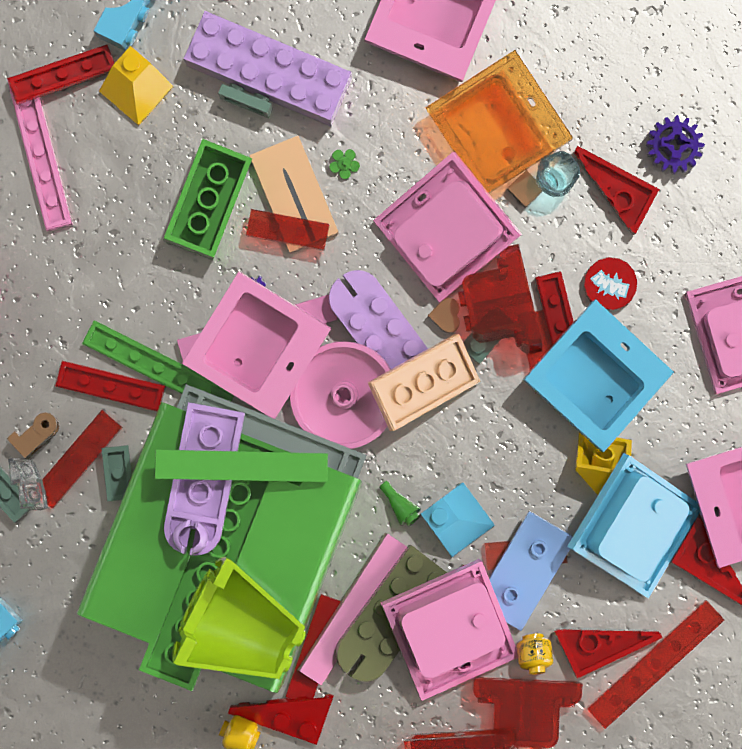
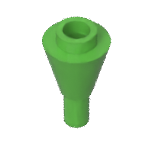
M388 481L380 485L379 488L389 499L400 526L405 524L411 526L420 518L418 514L421 510L420 507L400 493H397Z

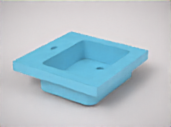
M595 299L523 378V381L597 449L604 452L670 378L674 371ZM621 343L627 347V351L621 347Z
M623 453L567 547L641 595L649 598L700 513L699 506L691 497L631 456Z

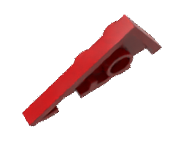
M577 146L574 155L631 234L635 235L660 189Z
M696 518L672 558L671 563L742 605V584L736 577V573L731 565L721 568L717 567L708 535L703 525L704 523L700 518Z
M554 630L577 679L663 638L659 631Z
M325 694L324 697L307 699V696L296 699H273L259 704L242 702L237 705H231L228 714L232 716L239 715L258 725L317 745L334 695Z

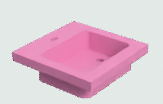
M381 0L364 42L462 82L496 0ZM415 45L420 46V47H422L424 50L417 49V48H415L414 46H415Z
M456 152L448 155L373 220L439 303L522 235ZM426 194V198L420 201V197Z
M239 271L182 364L265 415L275 419L328 335L331 327ZM290 362H293L294 365L292 369L287 370L286 367L288 366V364Z
M742 276L685 293L715 395L742 387V294H737V290L742 289Z
M738 447L686 463L718 568L742 561V447ZM715 506H717L718 508V516H716L714 512Z
M480 559L381 602L421 701L518 658L517 648L483 562Z

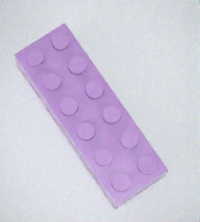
M204 11L184 57L187 67L228 84L233 83L241 86L245 91L252 94H261L269 98V101L328 126H332L352 80L351 71L207 11Z

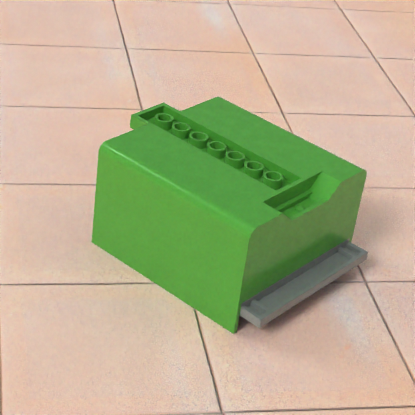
M186 384L177 408L161 402L77 614L149 643L139 671L193 691L202 669L176 665L173 663L172 654L174 643L176 641L181 642L182 639L178 630L183 616L209 569L215 571L218 566H215V562L221 557L232 560L306 628L362 485V481L358 477L367 455ZM188 402L245 413L238 451L328 453L327 482L232 480L222 536L219 543L206 554L189 555L196 529H191L186 554H183L170 546L164 534V524L173 479H154L155 450H179ZM294 646L289 654L293 659L298 648L297 646ZM221 671L274 693L279 692L288 674V671L286 673L283 672L280 679Z

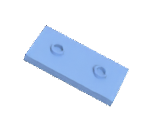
M528 511L489 577L506 622L522 631L568 554L570 548L567 546L573 538L571 534L531 511Z

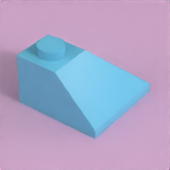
M461 483L420 514L451 557L495 526L464 483Z

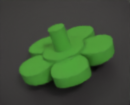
M351 149L346 150L344 154L341 150L334 151L332 158L335 161L330 163V171L337 173L340 170V178L348 179L351 175L350 171L356 172L360 167L358 161H351L355 158L356 153Z

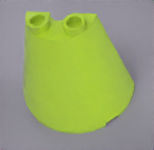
M221 557L215 562V566H218L215 571L211 569L207 571L186 609L178 630L182 638L181 642L176 641L174 643L173 663L179 666L280 679L282 673H286L292 664L293 657L289 656L294 646L299 647L305 638V626L232 560Z

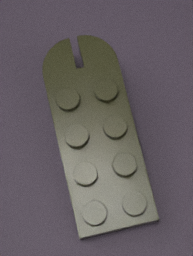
M408 545L338 641L336 660L341 670L359 681L367 682L379 678L400 651L381 602L447 572L415 547ZM362 654L363 659L359 663L357 668L355 670H350Z

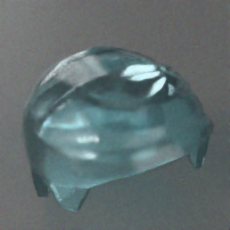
M564 151L555 152L539 162L536 182L541 191L548 196H565L580 177V167L569 153Z

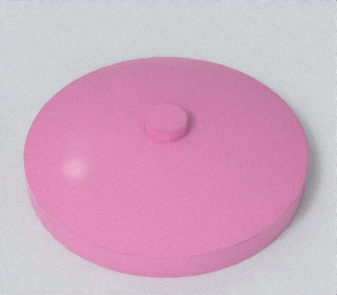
M340 341L321 346L290 394L291 407L295 419L304 431L350 449L368 444L380 436L388 427L368 382L391 370L390 366L381 355L363 344Z

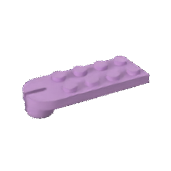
M361 270L350 271L342 275L357 293L354 297L339 278L333 283L329 291V304L335 315L356 343L363 344L376 351L388 363L391 369L428 349L373 275Z
M188 402L179 450L238 451L245 413ZM173 479L164 524L166 540L173 549L186 554L191 529H196L189 555H203L217 546L222 536L232 480Z

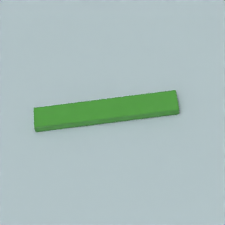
M95 320L82 342L83 345L181 394L187 384L230 402L234 398L233 394L189 367Z
M155 450L154 479L327 482L328 453Z

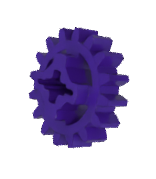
M676 115L673 122H671L668 117H665L663 119L664 125L657 122L654 125L656 131L650 130L648 136L653 140L646 142V146L652 148L647 153V156H654L656 158L653 162L654 166L659 163L662 164V172L669 167L672 174H675L678 168H680L682 173H685L687 171V164L692 168L696 165V161L693 158L700 159L703 154L698 150L703 149L705 144L698 140L703 137V133L696 134L695 130L698 125L694 124L690 127L688 125L689 118L680 122L679 115ZM670 129L668 137L659 138L662 132ZM682 130H683L684 132H686V133L689 135L690 138H687V137L682 133ZM673 140H676L677 145H681L677 150H674V145H670ZM660 151H663L667 155L668 159H666L660 153ZM689 151H691V154L688 158L680 161L681 154L683 152L688 153Z

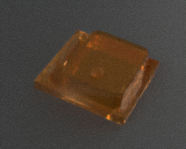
M516 50L425 107L452 151L456 152L489 194L573 140V136ZM532 99L535 106H531L528 100Z

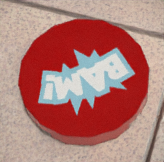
M607 257L598 260L590 266L584 278L586 297L590 302L596 299L607 310L623 308L633 299L637 291L635 271L627 262L619 258Z

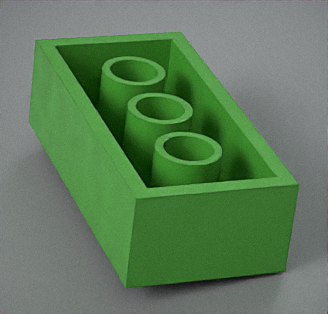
M202 139L163 241L213 260L252 158Z

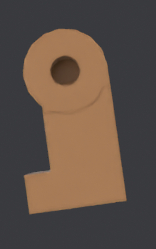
M40 413L34 419L33 425L22 435L14 431L7 440L25 459L29 460L56 435L60 427L59 421L50 413Z

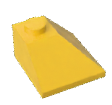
M130 46L114 63L99 92L139 126L171 91L173 85L147 59Z
M579 432L576 471L597 495H599L623 453L631 456L632 440L617 437L604 452H601Z

